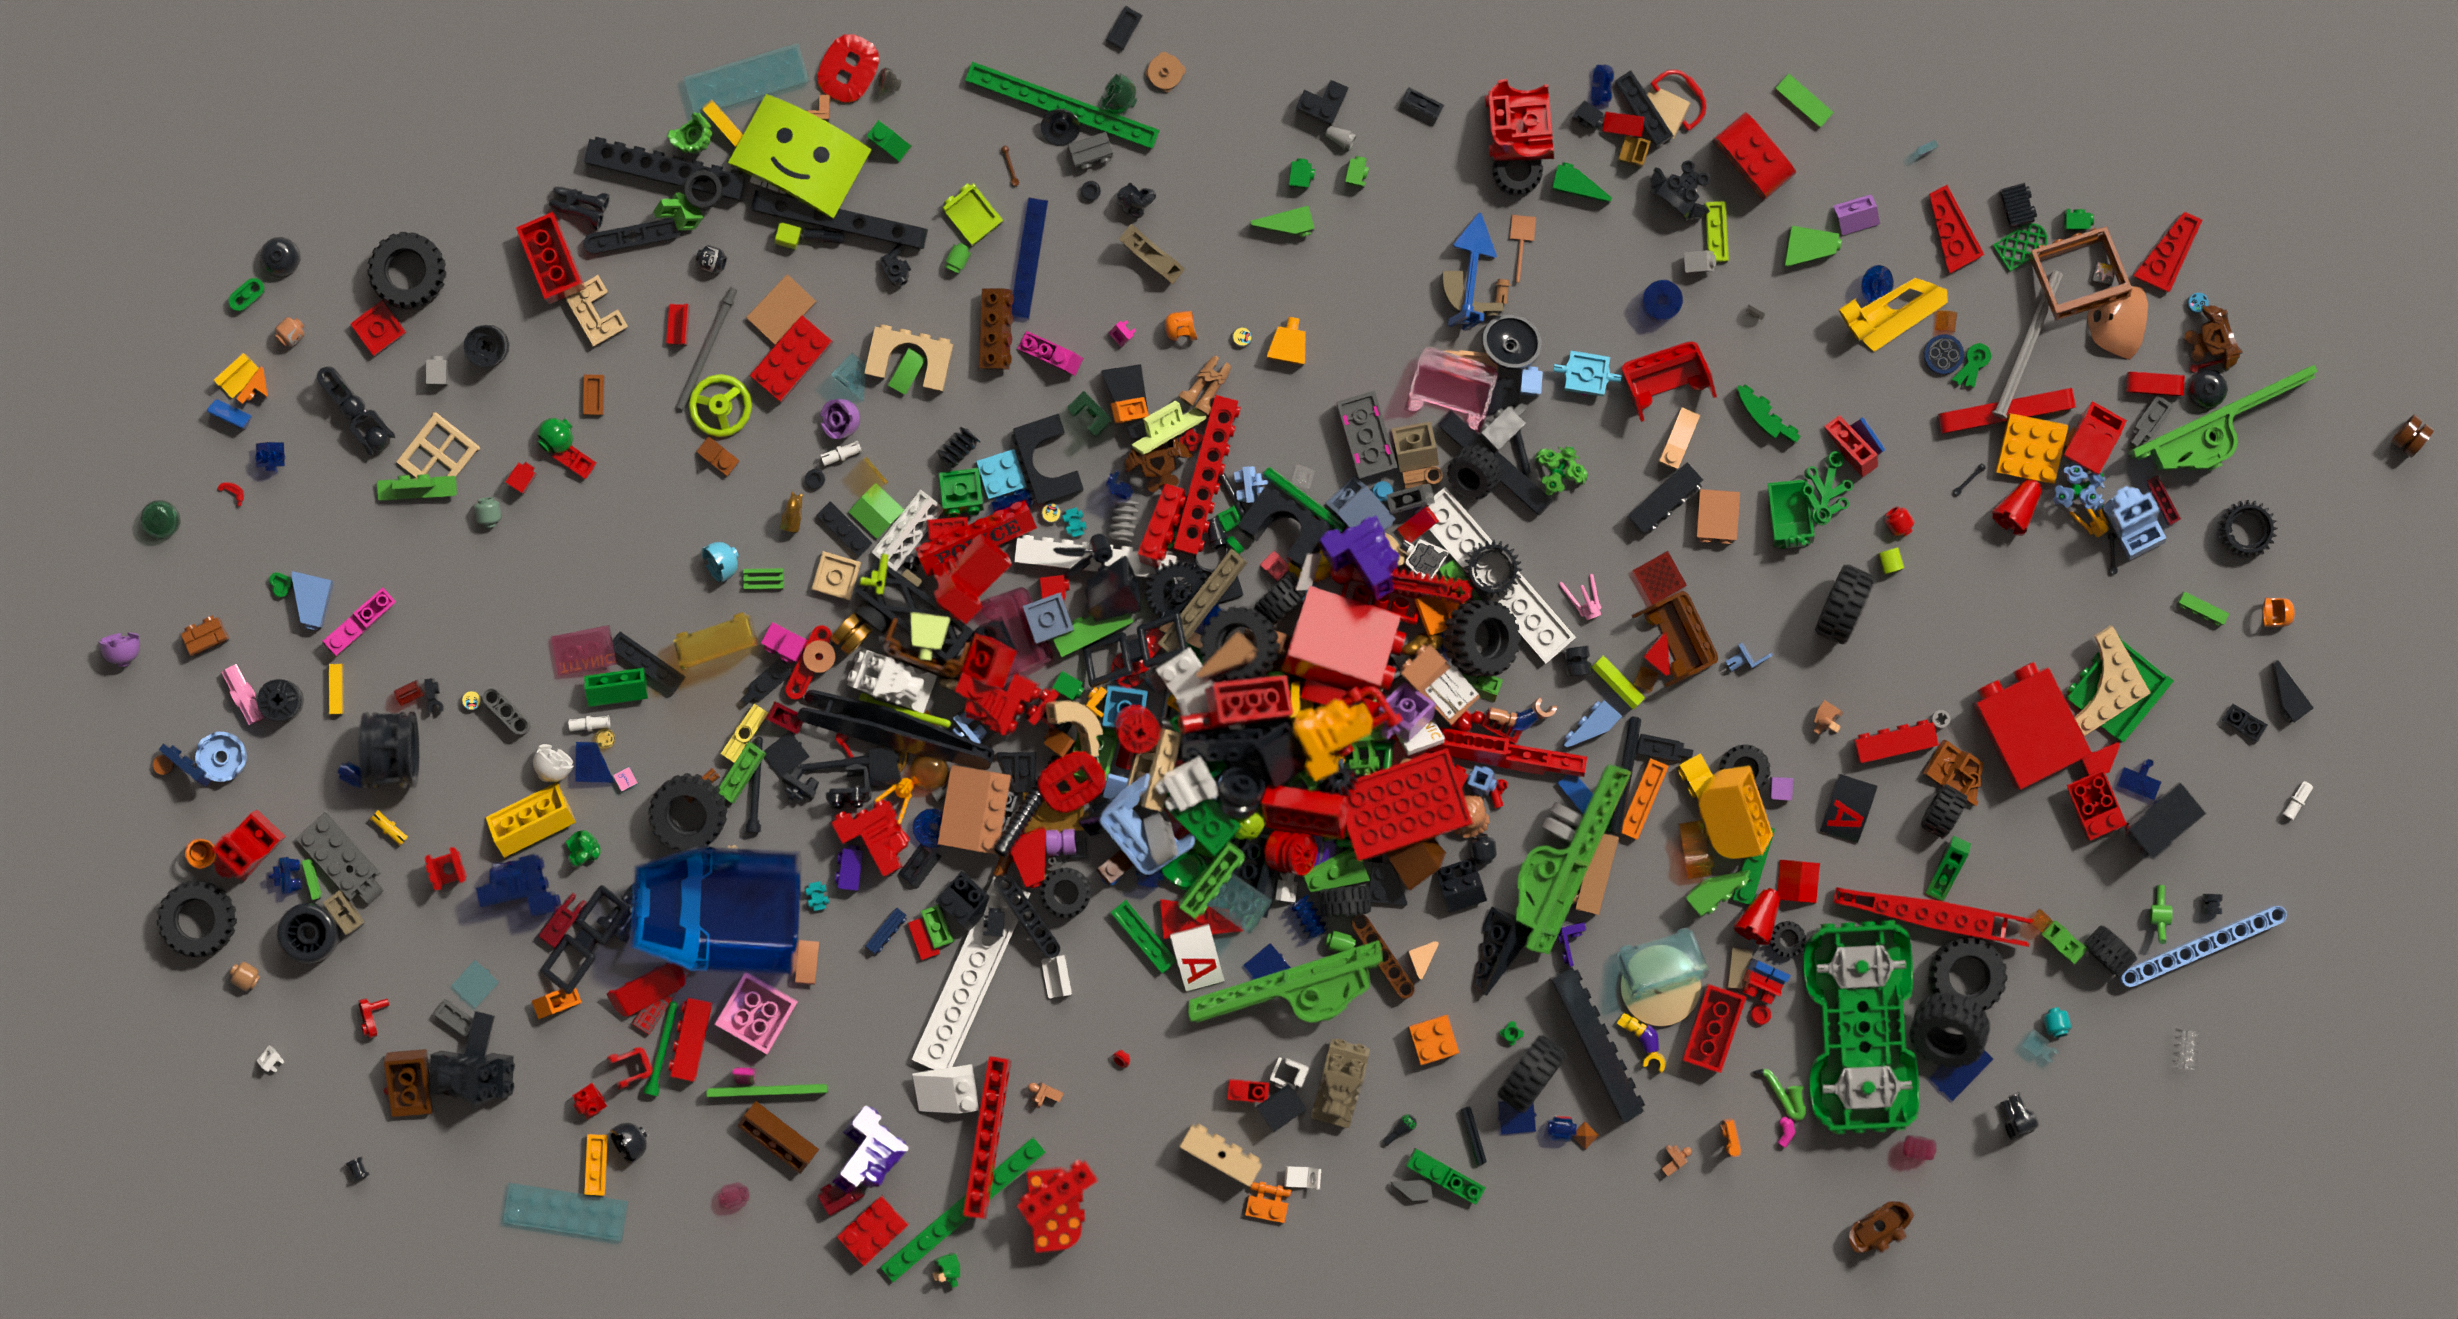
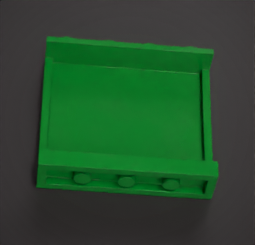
M2120 639L2150 691V694L2101 725L2103 729L2119 742L2124 743L2174 680L2163 674ZM2097 652L2092 658L2093 664L2090 668L2085 667L2079 674L2081 679L2077 684L2073 682L2066 690L2068 695L2065 698L2081 711L2090 700H2093L2098 690L2097 686L2103 668L2100 652Z

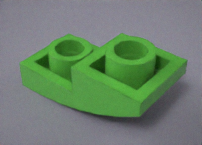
M908 348L888 386L906 395L926 357Z

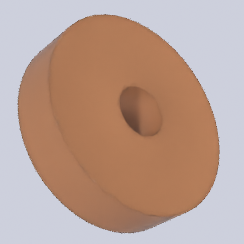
M825 641L811 642L803 653V660L807 668L817 673L828 671L834 665L836 658L833 647ZM817 653L823 654L822 660L816 659Z

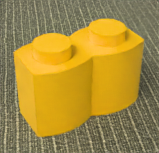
M1701 753L1680 764V769L1678 770L1683 781L1687 780L1690 785L1687 788L1690 795L1700 800L1713 777Z

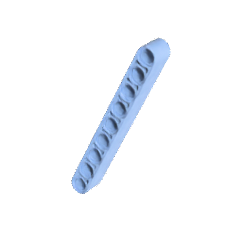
M2281 906L2268 907L2137 963L2119 977L2121 984L2128 987L2141 984L2283 923L2287 917L2286 910ZM2275 909H2278L2281 913V917L2278 920L2272 918V912ZM2256 917L2262 919L2263 923L2260 928H2256L2253 924ZM2238 925H2242L2244 928V933L2241 936H2237L2235 933V928ZM2219 933H2223L2226 936L2223 944L2217 942L2216 938ZM2204 940L2207 943V949L2201 952L2198 949V944ZM2184 948L2189 951V957L2185 960L2180 957V951ZM2165 956H2168L2171 964L2165 968L2162 966L2161 961ZM2149 964L2152 967V973L2146 976L2143 973V967ZM2128 972L2134 975V980L2131 983L2125 981V975Z

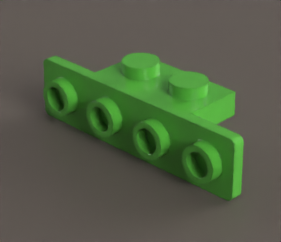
M419 474L417 478H410V475H400L398 479L378 480V499L394 500L456 496V476L429 477V474Z

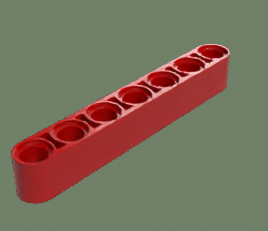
M2073 388L2012 399L2006 415L2009 416V413L2032 417L2076 408ZM1999 402L1938 414L1941 434L2006 422L2008 417L2007 419H2002L1992 414V411H1996Z

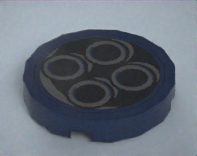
M1948 334L1933 337L1926 344L1924 351V360L1927 366L1932 371L1940 374H1949L1957 370L1964 358V348L1960 341Z

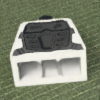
M1419 539L1415 546L1404 540L1399 548L1401 552L1408 555L1404 563L1406 566L1414 571L1416 575L1418 572H1421L1422 577L1429 573L1430 578H1433L1449 554L1447 550Z

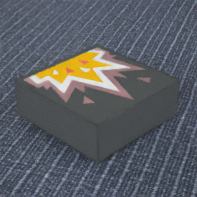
M2097 261L2092 281L2112 286L2115 273L2111 264Z

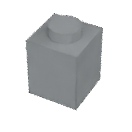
M1707 250L1685 252V273L1714 272L1716 257L1713 255V252Z
M431 356V360H426L427 385H448L449 361L443 360V356Z

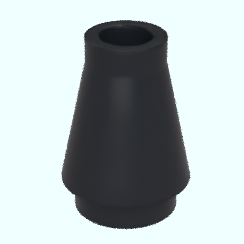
M1212 518L1207 520L1210 522L1208 542L1212 549L1226 546L1228 538L1219 519Z

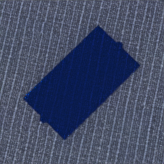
M1984 1050L1976 1062L1968 1066L1963 1065L1961 1068H1955V1066L1946 1068L1944 1067L1945 1065H1941L1929 1079L1939 1088L1940 1092L1943 1091L1953 1101L1988 1066L1993 1058Z

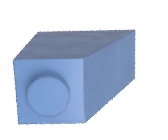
M292 571L291 576L300 623H305V628L317 630V627L323 628L334 581Z

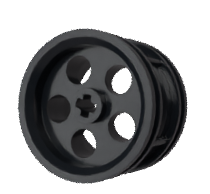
M414 711L409 712L408 715L405 712L398 714H378V712H373L372 716H370L369 712H363L360 723L359 759L361 780L364 788H370L371 785L374 788H379L380 784H400L401 788H406L407 784H409L411 788H416L419 776L420 751L418 721Z

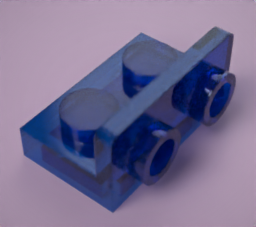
M1116 470L1115 474L1110 473L1106 486L1109 487L1108 492L1125 500H1131L1133 496L1131 486L1121 481L1117 484L1120 476L1119 471Z

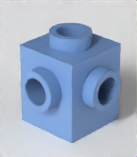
M1475 766L1467 778L1468 786L1472 790L1471 792L1481 797L1483 794L1489 796L1490 791L1494 792L1497 785L1493 770L1484 766L1481 768ZM1481 781H1486L1484 786L1480 784Z

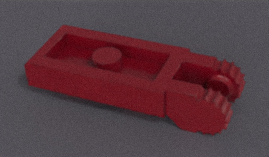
M572 893L566 902L559 907L538 936L553 948H556L587 903L584 900L580 901L574 912L568 909V906L576 898L575 893Z

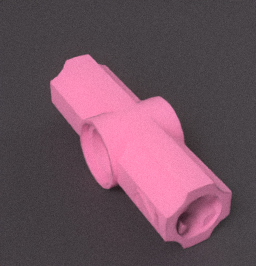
M235 664L222 671L221 673L231 690V697L237 707H240L248 724H254L265 718L258 708V703L255 699L256 695L251 685L246 682L238 665Z

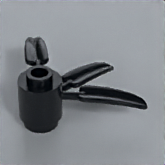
M1102 534L1093 535L1089 542L1090 549H1085L1084 547L1053 548L1056 554L1070 557H1082L1085 553L1092 552L1068 569L1064 576L1070 577L1090 565L1092 557H1094L1096 562L1101 563L1098 572L1106 568L1105 562L1109 561L1113 556L1108 538Z

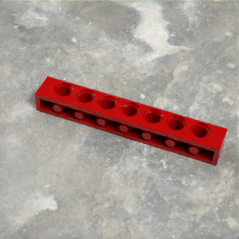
M1215 395L1175 541L1174 551L1197 556L1198 552L1202 553L1205 541L1201 540L1203 533L1208 531L1210 522L1206 521L1208 513H1213L1215 505L1212 502L1213 494L1217 495L1220 487L1217 479L1219 475L1223 476L1226 465L1222 464L1223 457H1228L1231 446L1227 444L1229 437L1233 438L1236 426L1232 425L1233 420L1239 417L1241 410L1237 400ZM1226 414L1229 417V421L1225 424L1220 423L1218 416ZM1215 433H1221L1224 436V440L1217 443L1212 437ZM1210 452H1216L1219 459L1211 462L1208 460L1207 455ZM1210 471L1213 473L1214 478L1211 481H1205L1202 474ZM1204 490L1209 496L1206 500H1200L1197 497V493ZM1199 509L1203 512V517L1198 520L1194 519L1192 512ZM1189 529H1195L1198 532V536L1191 539L1186 533Z
M992 1056L988 1058L964 1216L987 1219L1012 1062L1009 1059Z

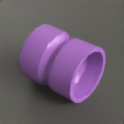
M1063 829L1062 833H1059L1058 830H1046L1047 856H1059L1060 852H1063L1064 855H1076L1075 829Z

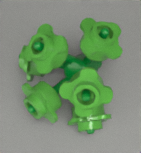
M1566 446L1565 449L1558 447L1561 450L1560 453H1556L1552 449L1547 450V448L1540 449L1536 453L1535 462H1538L1540 466L1544 465L1550 471L1549 476L1542 478V483L1546 487V494L1552 495L1556 491L1562 492L1564 490L1563 479H1569L1579 485H1584L1585 481H1587L1588 473L1583 468V465L1576 464L1574 461L1575 458L1580 459V457L1575 455L1577 451L1572 446ZM1562 458H1564L1563 461H1562V463H1561L1560 466H1559V460H1561ZM1569 461V466H1567V467L1565 468V474H1564V472H1563L1562 470H1563V468H1564L1566 462Z

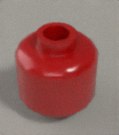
M1896 506L1886 513L1885 524L1894 536L1902 535L1905 537L1913 531L1912 527L1915 521L1906 508Z

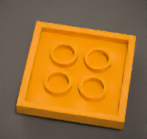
M2009 413L1995 471L1997 473L2055 484L2068 425Z

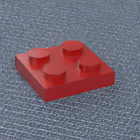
M383 300L350 323L373 356H376L407 333Z

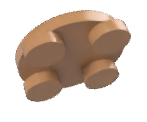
M1161 52L1156 56L1146 70V77L1164 92H1170L1185 74V67L1181 65L1175 56L1167 52Z

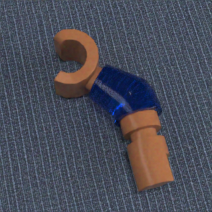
M1539 697L1533 702L1532 708L1521 712L1516 711L1515 713L1510 712L1508 714L1505 710L1490 707L1489 718L1496 720L1498 724L1504 725L1507 723V726L1512 727L1513 730L1522 731L1527 730L1538 719H1546L1556 712L1557 706H1550L1548 712H1543L1540 708L1542 699Z

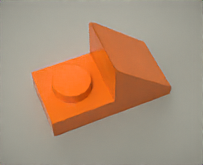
M261 365L236 398L242 404L245 400L249 402L256 393L253 391L254 388L268 397L264 368Z
M1144 397L1111 404L1115 423L1121 424L1149 416Z

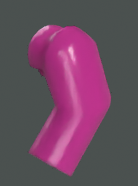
M1783 1117L1780 1119L1779 1125L1783 1127L1784 1134L1778 1143L1786 1148L1795 1135L1794 1122L1791 1119Z

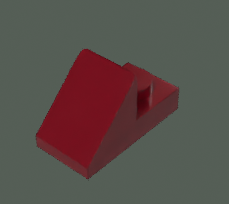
M774 701L766 717L767 720L797 735L804 723L799 720L798 712Z

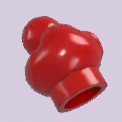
M1467 709L1451 727L1459 731L1469 732L1472 722L1481 724L1485 715L1478 710L1471 714Z

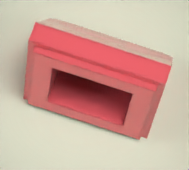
M1275 551L1260 564L1276 581L1289 571V565Z

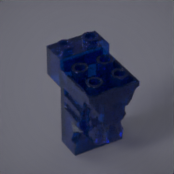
M539 854L519 857L517 861L493 863L492 868L489 870L490 884L476 887L480 907L527 897L531 916L558 911V906H561V899L555 891L547 892L546 890L549 888L547 876H543L542 869L545 868L543 857H539Z

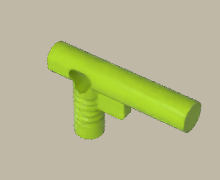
M881 553L879 571H872L871 579L861 577L860 585L876 587L875 593L883 594L889 554ZM880 580H882V587L876 584Z

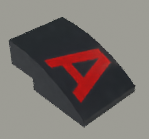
M1838 774L1820 831L1858 843L1878 786Z

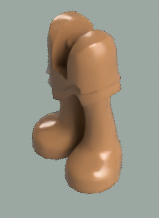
M1216 355L1199 371L1200 373L1196 376L1199 378L1191 389L1181 391L1178 395L1185 403L1193 406L1205 384L1211 382L1204 395L1194 407L1207 416H1210L1212 409L1210 404L1221 384H1224L1231 371V365L1227 362L1221 368L1220 373L1213 370L1219 360V357Z

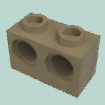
M342 890L323 902L346 935L351 934L365 924V921Z

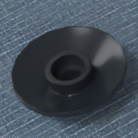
M1054 109L1044 115L1041 121V132L1049 142L1056 145H1066L1078 137L1080 122L1071 111Z

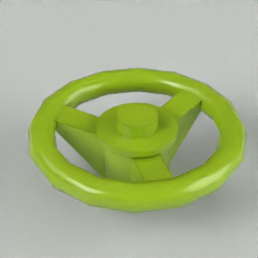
M724 374L708 376L700 381L691 392L689 400L690 417L696 427L707 435L719 438L732 436L743 429L750 419L752 410L750 393L745 385L733 376ZM724 382L734 386L726 394H716L712 398L700 395L702 390L712 383ZM738 394H741L744 402L742 417L735 425L729 427L727 416L732 411V400ZM697 403L708 406L711 414L718 417L721 426L720 430L710 428L703 423L698 415Z

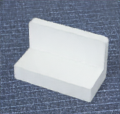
M1065 955L1042 959L1048 998L1072 995Z
M1286 1058V1064L1299 1068L1294 1084L1302 1087L1309 1067Z

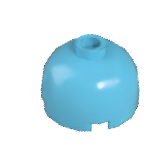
M714 542L701 549L703 560L707 558L709 563L706 567L716 581L719 582L721 580L722 583L735 574L738 568L737 558L739 555L734 547L731 548L724 542Z

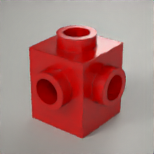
M593 1083L572 1095L576 1102L573 1104L579 1115L583 1113L587 1119L607 1107L602 1094Z

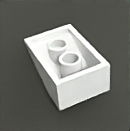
M972 1064L913 1073L919 1111L965 1113L979 1110Z

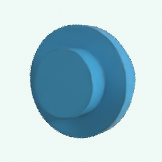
M1385 481L1378 482L1373 488V494L1379 501H1387L1386 495L1393 493L1392 486Z

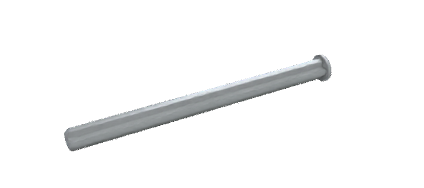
M2055 270L2048 281L2054 296L2063 276L2061 272ZM2044 293L1996 411H1992V414L2002 419H2007L2008 417L2006 413L2050 308Z

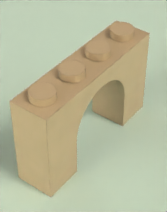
M880 324V328L875 327L865 375L885 379L889 359L893 351L901 345L913 344L923 349L928 359L923 387L941 392L944 391L954 347L949 339L939 337L937 341L930 339L931 335L919 333V336L911 335V331L900 329L897 332L891 330V326Z

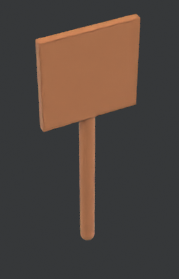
M1512 215L1510 239L1520 240L1516 275L1517 283L1520 282L1524 240L1534 241L1536 217Z

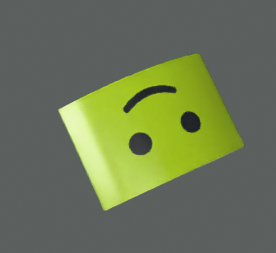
M766 94L728 164L762 182L765 181L794 196L798 201L834 219L872 149L823 119L786 101Z

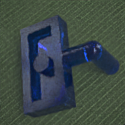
M2145 759L2139 772L2123 767L2116 786L2155 800L2161 781L2146 776L2149 768L2154 765V761L2152 759Z

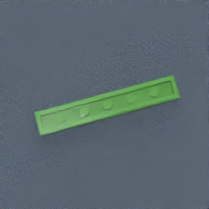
M827 1084L708 1088L707 1097L827 1093L829 1090Z

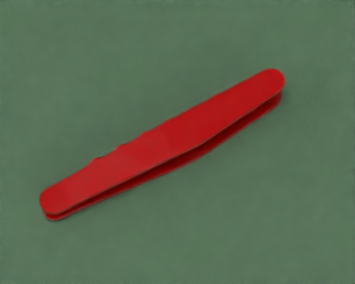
M1835 887L1833 903L1860 908L1925 927L2029 947L2030 944L2027 941L2004 938L2008 919H2013L2023 923H2034V919L1948 902L1862 892ZM1838 892H1840L1839 900L1836 899ZM1856 896L1875 897L1873 908L1855 903ZM1995 916L2003 917L2000 937L1991 936Z

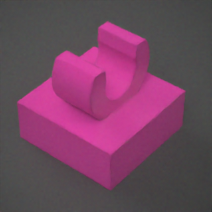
M1128 320L1123 323L1122 321L1118 322L1109 332L1121 348L1129 342L1136 331L1135 328L1130 331L1126 327L1129 323Z

